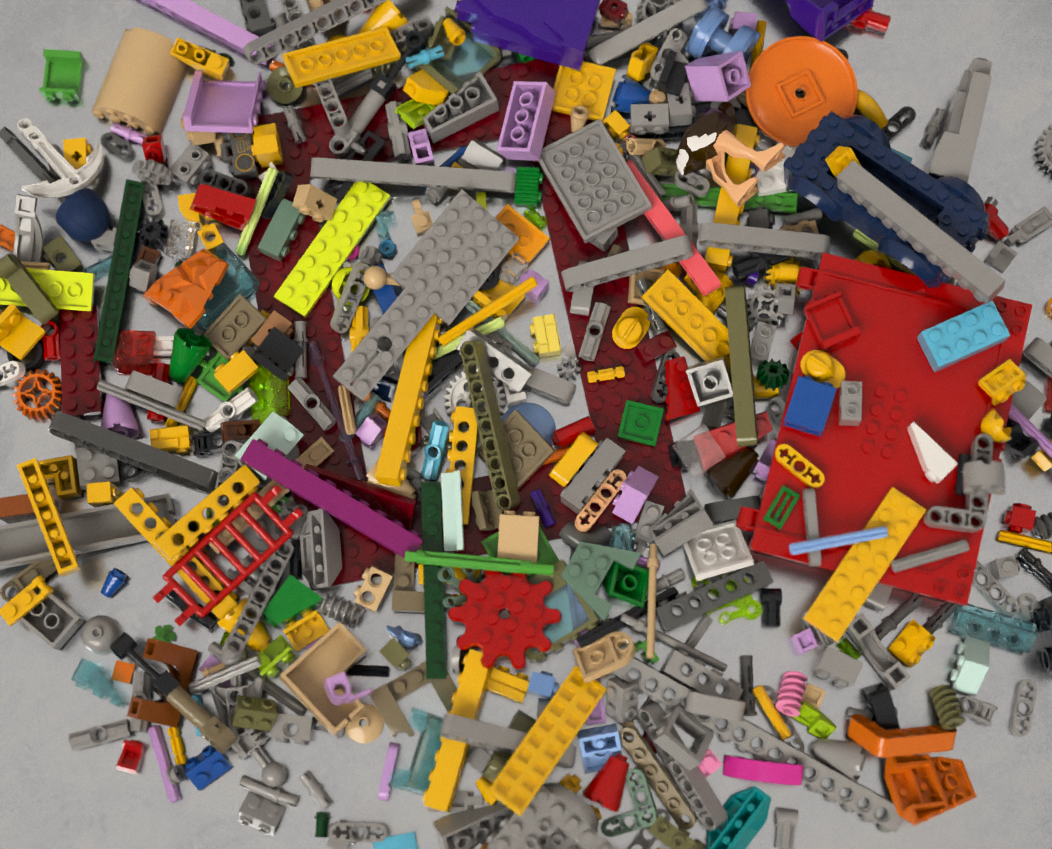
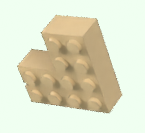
M340 621L280 675V680L333 737L347 726L348 721L351 722L364 709V705L359 700L339 706L332 704L324 688L325 679L341 672L346 673L367 651ZM340 689L335 690V693L338 695L344 694Z

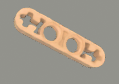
M613 470L577 515L575 527L579 531H588L618 494L623 482L626 480V474L622 470ZM619 476L620 481H617V483L613 487L611 484L613 483L614 478ZM608 489L611 492V496L608 498L603 497L601 490ZM592 503L598 504L600 511H592L590 505ZM588 514L590 517L587 524L581 525V520H584Z

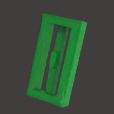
M783 485L763 521L769 522L770 525L776 526L777 529L781 530L800 495ZM785 491L787 493L774 518H770L769 516ZM792 495L794 497L781 522H777L779 515Z

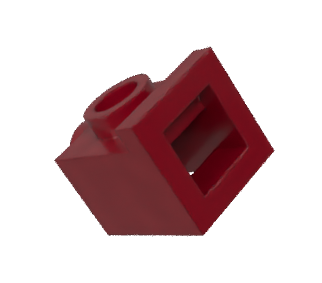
M603 0L599 5V14L618 25L621 20H625L629 12L627 3L621 0Z

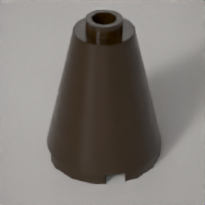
M745 447L707 468L705 473L708 477L712 476L714 478L712 479L713 484L731 500L756 467L759 455L753 448L748 449Z

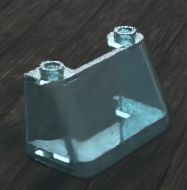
M224 242L214 250L213 254L227 262L229 267L220 284L214 286L212 290L213 297L211 300L207 299L204 305L206 311L196 323L203 332L214 323L239 294H242L248 300L260 287L258 279Z
M412 707L409 724L412 728L421 732L409 770L396 769L392 772L387 786L417 795H423L425 789L429 788L431 782L428 780L431 769L435 768V754L438 749L440 750L442 744L440 741L442 717Z

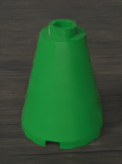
M178 328L174 333L169 376L174 382H186L210 350L212 342L202 333L198 336L194 334L195 330L188 328Z

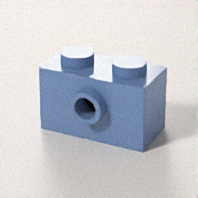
M532 671L527 692L551 699V696L557 692L559 684L555 682L556 677H552V673Z

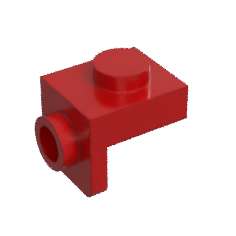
M124 740L122 743L123 750L116 768L136 774L144 755L143 745L136 740Z

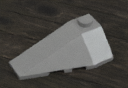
M500 803L452 813L432 823L441 849H473L480 843L481 845L486 843V838L493 832L498 833L501 829L499 826L501 821L506 816L510 818L514 811Z

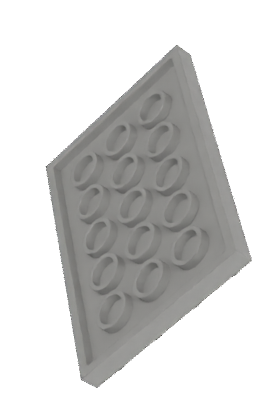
M600 119L542 148L538 163L584 243L652 209L651 203Z

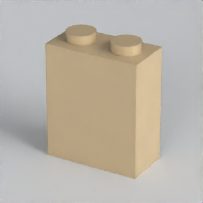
M504 510V514H499L498 558L537 562L539 516H535V512L523 511V515H515V511Z

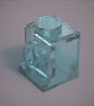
M620 523V527L612 526L609 547L635 552L636 529H632L630 524Z

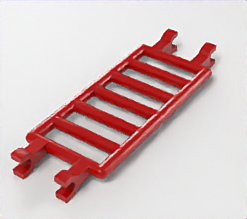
M277 484L263 497L257 492H253L163 574L162 577L167 584L153 596V599L159 603L174 590L189 607L174 620L179 627L194 613L200 618L205 617L293 536L294 532L289 526L303 512L297 507L284 520L281 519L268 505V502L282 491ZM254 502L284 532L276 541L246 510ZM239 515L270 546L262 554L232 524ZM225 528L255 559L247 568L217 537ZM210 542L240 572L232 581L203 552L202 549ZM195 555L224 584L225 588L217 595L187 564ZM180 569L211 600L203 608L172 577Z

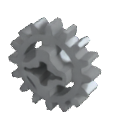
M151 159L145 160V162L142 160L135 161L132 167L133 174L137 175L141 181L157 186V184L170 185L174 175L164 164Z
M761 285L760 291L756 288L753 289L755 294H749L748 296L751 298V301H747V304L750 305L747 311L752 313L749 318L755 317L754 323H757L759 320L764 323L768 322L771 325L772 320L778 323V316L784 317V314L776 313L774 310L776 288L771 290V285H768L767 289H765ZM762 293H771L774 296L769 298L765 297ZM757 298L759 301L758 308L754 310V301ZM774 300L769 306L770 310L765 308L759 311L763 306L762 301L769 302ZM766 313L770 318H763L759 314Z

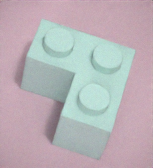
M966 635L964 642H960L957 653L960 654L957 660V669H953L950 680L953 681L952 689L976 696L989 668L990 642Z

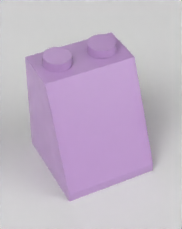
M742 51L698 58L685 66L695 101L728 102L751 87Z

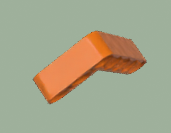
M852 714L847 735L875 756L895 757L951 751L954 748L957 729L945 730L941 725L884 730L868 717Z

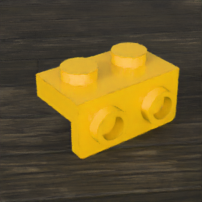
M307 611L302 615L303 618L297 622L296 620L291 621L286 625V629L283 630L296 652L323 637L330 630L319 611Z
M912 619L889 646L888 650L911 668L913 665L918 664L924 652L933 646L936 637Z

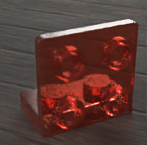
M118 331L113 365L117 374L131 375L132 371L145 375L153 374L155 331Z

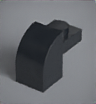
M1007 420L1006 428H1011L1010 435L1012 439L1006 442L1005 449L1015 458L1019 456L1025 458L1031 455L1039 447L1038 442L1026 436L1018 423Z

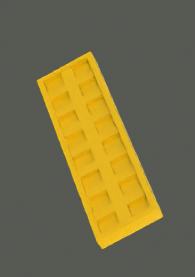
M892 487L863 529L867 530L885 526L888 536L854 543L803 620L835 642H838L926 509Z
M575 665L487 792L521 816L607 688L596 680L585 683L579 667Z

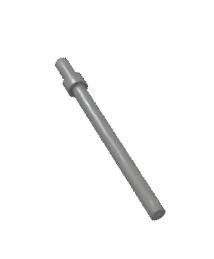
M624 613L621 615V621L633 626V629L638 632L643 631L647 633L645 621L639 618L634 619ZM655 629V638L677 649H681L689 655L722 671L726 670L727 664Z

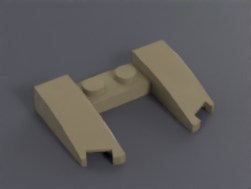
M442 535V546L444 552V535ZM423 541L418 550H423ZM395 554L392 611L425 613L424 592L414 591L415 562L404 561V558ZM444 593V597L451 596V594Z
M426 661L405 674L373 690L370 697L393 737H396V733L408 732V736L415 735L397 701L430 682L447 712L452 710V696L458 689L447 669V679H426Z

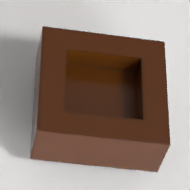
M142 246L136 263L142 259L157 265L161 252Z

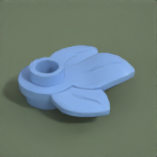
M389 625L386 626L387 631L395 636L403 647H413L416 643H421L422 641L420 634L403 630L400 625L395 628Z

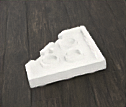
M785 145L782 151L785 157L782 161L765 172L761 169L755 176L759 179L755 185L759 189L757 192L758 197L787 192L783 164L788 157H792L795 154L797 147Z

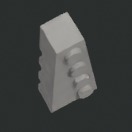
M481 71L470 82L467 81L462 85L463 88L458 92L450 95L446 102L438 105L423 118L424 127L433 144L499 111L497 98Z

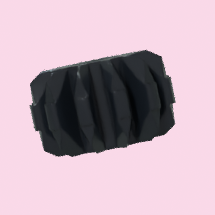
M153 217L152 221L146 218V224L140 223L142 229H138L137 233L140 235L138 240L143 242V246H149L154 249L155 245L161 248V242L167 244L165 238L170 237L169 232H167L169 227L164 225L162 219L158 221L156 217Z

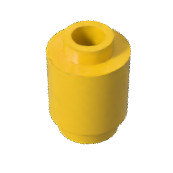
M779 263L778 267L774 268V278H777V282L796 283L799 268L802 266Z

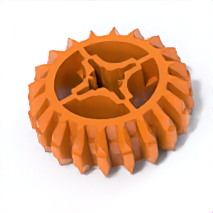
M36 369L34 373L32 370H29V376L24 374L22 381L17 380L20 385L14 386V390L17 392L13 393L12 396L17 399L13 402L15 405H18L17 410L19 412L23 411L22 415L25 417L29 415L30 419L36 417L38 420H41L42 416L47 419L49 418V413L55 415V408L61 409V406L58 405L59 402L62 403V398L60 397L62 396L61 379L55 377L53 372L49 373L46 369L41 372L40 369ZM42 381L50 382L52 390L45 389ZM41 391L42 394L37 398L36 394H39L38 392ZM26 398L33 400L35 408L27 405Z

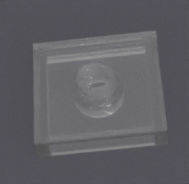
M705 424L672 445L692 478L697 477L726 457Z

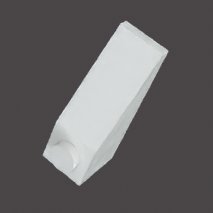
M913 422L907 430L922 470L925 472L927 479L938 484L958 463Z

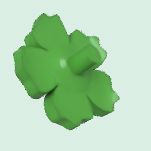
M170 624L163 627L158 625L155 627L154 632L157 635L153 639L171 643V641H176L177 636L175 632H172L173 626Z

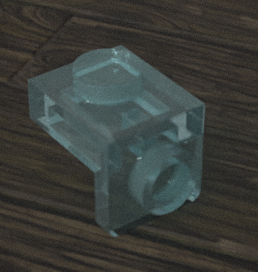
M383 211L376 216L378 226L375 228L379 238L382 237L383 241L391 240L386 223L396 220L394 211Z

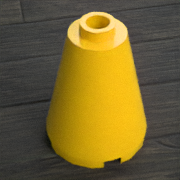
M387 0L376 6L359 32L363 33L386 26L389 32L409 21L391 0Z
M245 597L217 622L222 629L228 633L231 632L247 598ZM246 613L249 618H253L252 614ZM260 619L246 645L254 651L259 649L262 652L270 645L268 642L270 637ZM238 629L241 635H245L243 630Z

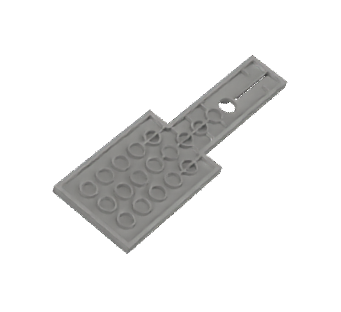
M461 189L390 275L404 290L332 377L363 401L433 314L438 316L448 326L452 323L520 238ZM380 337L389 338L392 344L390 350L385 352L379 350L377 340Z

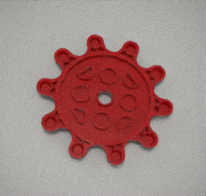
M484 570L485 579L480 583H474L470 579H462L459 582V590L465 594L467 598L466 603L460 607H452L448 611L450 620L459 621L465 625V632L456 641L459 649L467 650L472 646L480 647L482 650L481 665L487 669L492 668L500 656H507L515 669H522L526 666L525 652L527 649L535 647L542 652H547L551 649L552 642L545 636L544 628L548 624L560 622L562 613L558 609L548 608L544 603L545 597L553 591V585L550 581L544 580L539 584H531L527 579L528 574L511 573L504 575L500 571ZM507 609L511 615L508 619H502L499 616V612Z

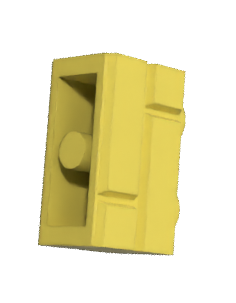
M555 314L533 317L532 324H529L531 335H535L536 342H533L534 353H538L539 358L560 355L561 345Z

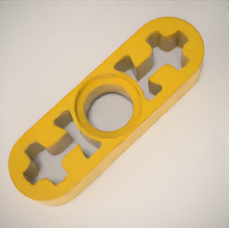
M781 444L776 448V460L808 487L818 489L823 485L825 480L824 474L791 446ZM780 450H788L787 455L791 459L793 455L796 456V458L792 460L790 465L787 464L789 462V459L787 457H780ZM797 461L803 462L805 470L802 472L796 471L794 463ZM810 468L811 471L809 473L812 476L818 475V480L820 483L815 482L813 484L811 483L812 478L808 474L806 478L803 477V475H805L808 469Z

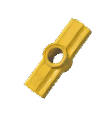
M358 306L352 319V327H350L351 353L370 331L368 307Z

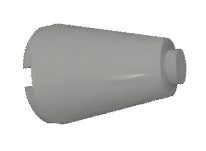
M819 738L818 742H813L811 748L814 758L855 782L859 781L860 776L858 774L860 770H863L868 750L857 742Z

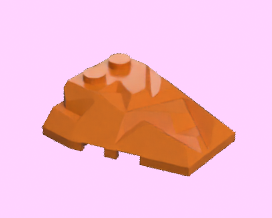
M203 248L156 280L142 297L154 306L158 304L165 308L180 323L191 329L206 311L204 305L207 299H212V290L215 285L220 284L229 264Z

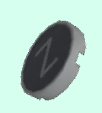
M454 646L451 658V667L454 674L463 672L465 666L463 659L465 654L469 653L470 648L461 650Z

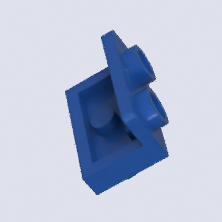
M212 745L206 746L196 757L189 758L183 766L186 776L198 791L232 768L225 756L219 753Z

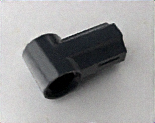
M761 588L760 600L761 606H763V627H780L781 588Z

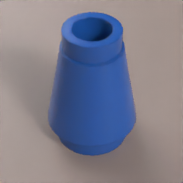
M113 568L112 571H109L100 592L110 598L126 582L127 575L121 570Z

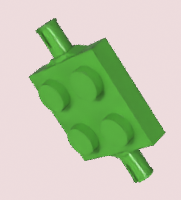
M218 352L209 362L202 359L199 363L203 371L196 382L221 401L228 402L233 396L245 389L242 384L229 395L214 378L215 369L222 363L226 365L229 362Z

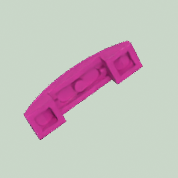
M725 755L723 775L767 783L801 786L804 765Z

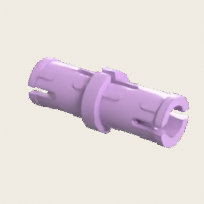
M114 122L111 127V133L125 138L128 142L133 141L142 145L143 137L149 136L136 131L133 127L128 128L117 122Z

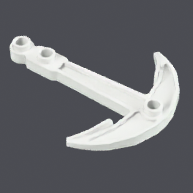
M24 118L18 121L19 132L24 135L25 139L34 149L41 153L61 178L49 184L48 180L36 184L23 185L22 191L43 198H59L84 189L97 177L103 163L101 144H97L93 152L87 156L86 164L76 170L47 141L45 135L36 126H33L30 119Z

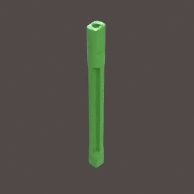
M405 550L404 561L416 562L417 564L522 574L553 575L554 569L553 564L529 560L425 550Z

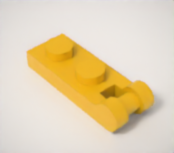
M39 575L32 583L0 608V615L12 627L54 590L50 585L47 586L44 577ZM38 587L41 590L39 594L34 591Z

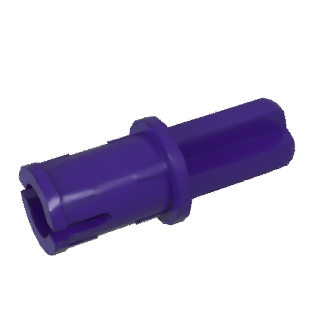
M537 489L531 492V498L537 508L536 513H539L545 528L556 524L549 509L550 504H547L541 490Z

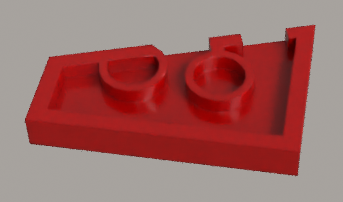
M685 356L665 361L666 385L668 386V396H666L668 413L666 414V421L701 411L700 406L697 407L686 369L688 365Z

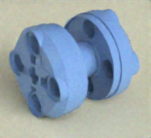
M712 5L696 24L685 52L695 58H704L711 50L719 54L742 51L746 64L761 33L750 26L742 25L733 36L724 30L729 20V15L716 5Z

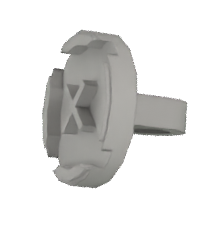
M266 513L256 520L275 541L280 537L275 532L276 524ZM251 526L244 530L245 538L257 551H265L270 547Z

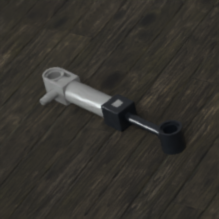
M412 30L407 33L405 37L407 49L387 76L379 73L369 87L371 90L348 120L350 125L349 134L345 137H338L335 134L330 140L329 148L337 158L345 159L353 150L362 155L366 153V150L358 144L361 139L360 135L384 101L388 102L398 88L393 80L405 65L406 57H410L412 53L418 54L421 50L426 49L427 43L420 31ZM414 40H420L418 44L412 45V42ZM340 144H344L343 149L337 151V147Z

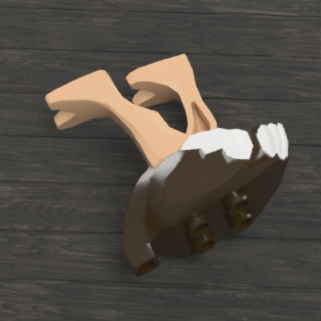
M722 102L719 104L718 109H710L707 113L701 114L695 124L686 128L678 147L675 161L677 169L682 176L693 171L708 169L712 174L713 180L722 186L734 204L740 207L758 192L759 189L755 185L759 179L753 177L740 185L733 184L725 172L726 153L732 157L751 160L765 172L784 159L785 155L782 151L785 145L779 143L767 150L757 152L743 144L735 137L737 133V115L733 105L730 102Z

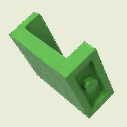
M44 49L43 57L46 60L43 87L39 88L43 98L47 100L59 98L65 101L80 100L85 61L80 51Z

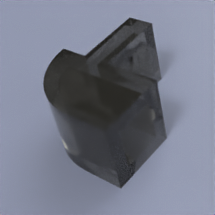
M727 399L710 403L705 409L700 427L708 430L720 427L722 419L735 422L734 406L726 407Z

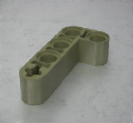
M7 253L0 259V277L10 283L40 323L44 325L59 314L57 307L14 254Z
M518 710L507 728L528 733L536 720ZM494 751L482 772V776L494 782L512 755Z

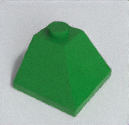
M614 561L603 580L607 595L641 608L644 607L649 583V570L636 565L633 570H630Z

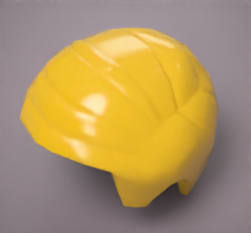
M992 409L981 422L982 434L990 435L993 441L998 443L1007 442L1012 439L1010 435L1011 428H1003L1004 420Z

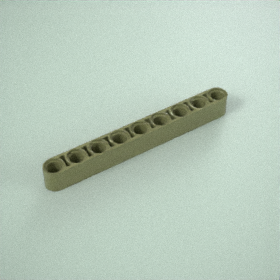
M745 285L725 287L736 439L738 447L758 445V431Z
M478 340L466 341L462 343L460 353L495 503L501 511L511 510L518 507L520 497L485 347ZM502 478L505 481V486L502 484Z

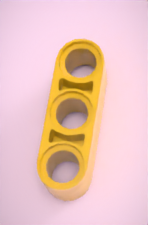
M583 431L548 475L564 487L594 451L598 443Z

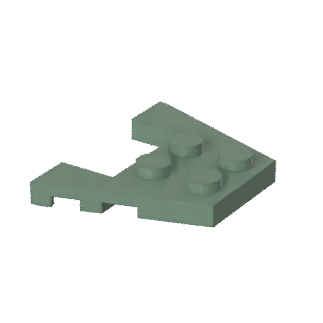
M580 541L561 577L587 603L591 610L602 621H605L613 604L596 596V592L614 561L633 570L641 553Z

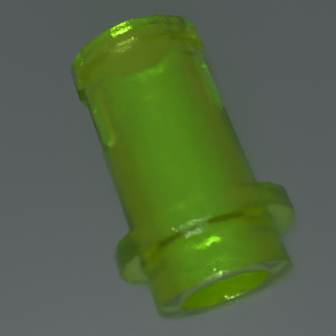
M533 206L528 207L530 211L526 209L524 216L535 227L539 229L544 228L547 224L546 217L541 216Z
M847 637L843 639L847 647L842 642L837 645L846 655L856 660L862 656L861 650H857Z

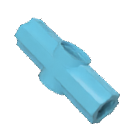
M433 421L428 446L424 449L425 458L421 476L425 479H438L443 455L447 451L446 442L451 426L447 422ZM433 447L437 448L438 454L433 451Z

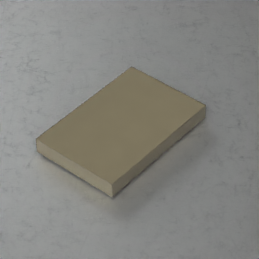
M239 294L203 335L209 338L212 346L230 361L229 358L235 352H239L249 342L267 318L242 294Z

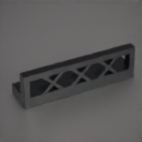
M369 130L358 143L361 146L363 145V148L368 152L364 154V158L361 161L373 162L386 146V142L382 138H378ZM370 136L376 142L371 149H365V141ZM353 150L346 160H354L353 157L358 152ZM330 180L323 190L341 202L355 182L345 181L343 183L341 180ZM341 182L342 187L336 194L329 189L333 183Z
M457 350L445 354L433 365L432 374L428 376V390L424 392V401L463 365L462 357Z

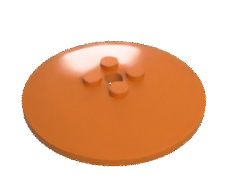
M795 36L777 41L767 47L756 58L748 73L751 87L745 90V97L749 113L759 129L778 143L798 147L800 143H804L807 140L811 130H815L819 126L821 119L825 115L828 116L831 111L840 117L853 115L858 97V87L854 71L845 56L825 41L821 42L817 38L807 36ZM796 90H803L805 97L802 99L797 98L795 95Z

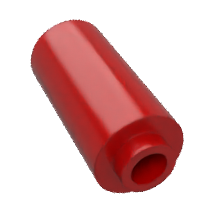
M586 416L553 431L551 439L555 447L559 446L562 449L573 444L583 431L591 436L596 433L590 417Z

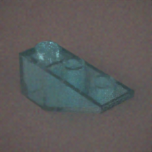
M81 658L71 680L76 682L75 686L86 690L88 687L94 690L93 695L102 699L106 696L111 699L110 703L118 707L121 704L128 706V701L105 668L85 658Z

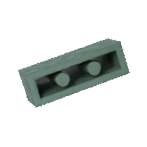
M284 198L258 245L260 253L280 262L283 257L287 256L289 252L288 246L291 240H295L298 233L297 228L299 224H303L306 215L299 213V209L292 206L293 202Z

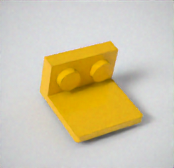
M500 275V280L494 288L477 290L473 295V300L484 308L515 288V286ZM525 294L493 314L492 317L495 319L503 317L505 321L525 298Z
M11 303L0 315V346L19 360H22L43 337L46 331L26 318Z

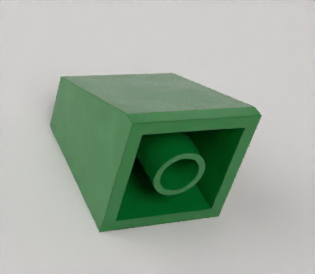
M290 574L262 614L266 616L264 620L275 628L278 625L284 628L291 621H297L302 618V615L307 611H315L320 608L324 599Z

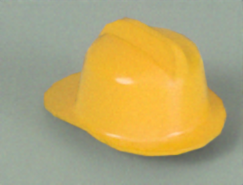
M639 307L626 309L612 330L614 342L623 349L636 347L649 329L648 313Z
M812 350L803 356L801 370L805 376L813 378L815 382H827L832 384L834 388H838L841 382L845 380L844 367L826 352Z

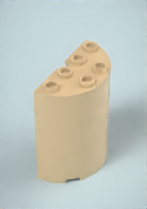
M132 27L130 31L126 28L123 31L93 105V115L101 119L103 117L109 118L110 121L117 122L118 124L126 122L128 127H133L136 130L138 128L143 129L151 135H155V133L161 135L189 66L170 54L173 44H171L172 40L150 30Z

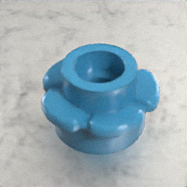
M384 240L378 246L382 257L390 258L397 251L396 244L391 240Z

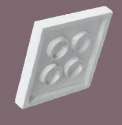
M736 520L712 526L683 544L697 581L754 565L742 532L736 527Z

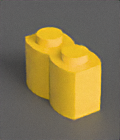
M649 43L641 44L639 49L631 54L626 75L635 81L643 80L646 74L650 73L657 56L658 47Z

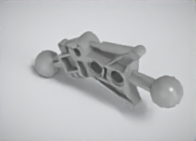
M229 646L231 651L237 652L234 646ZM243 649L235 660H227L223 655H221V659L229 667L246 660L247 654L245 649ZM241 674L230 679L231 687L217 684L208 688L211 691L219 717H221L222 722L238 739L231 746L234 751L238 752L237 758L243 760L252 755L263 769L261 776L263 782L270 787L282 785L286 779L287 772L285 767L278 762H272L261 748L269 739V736L263 738L265 731L259 732L256 729H250L244 732L243 728L231 725V719L237 707L234 696L235 692L238 691L241 696L262 698L266 678L263 676L257 677L251 684L243 686Z

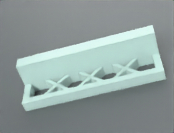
M461 472L441 473L444 552L464 551Z

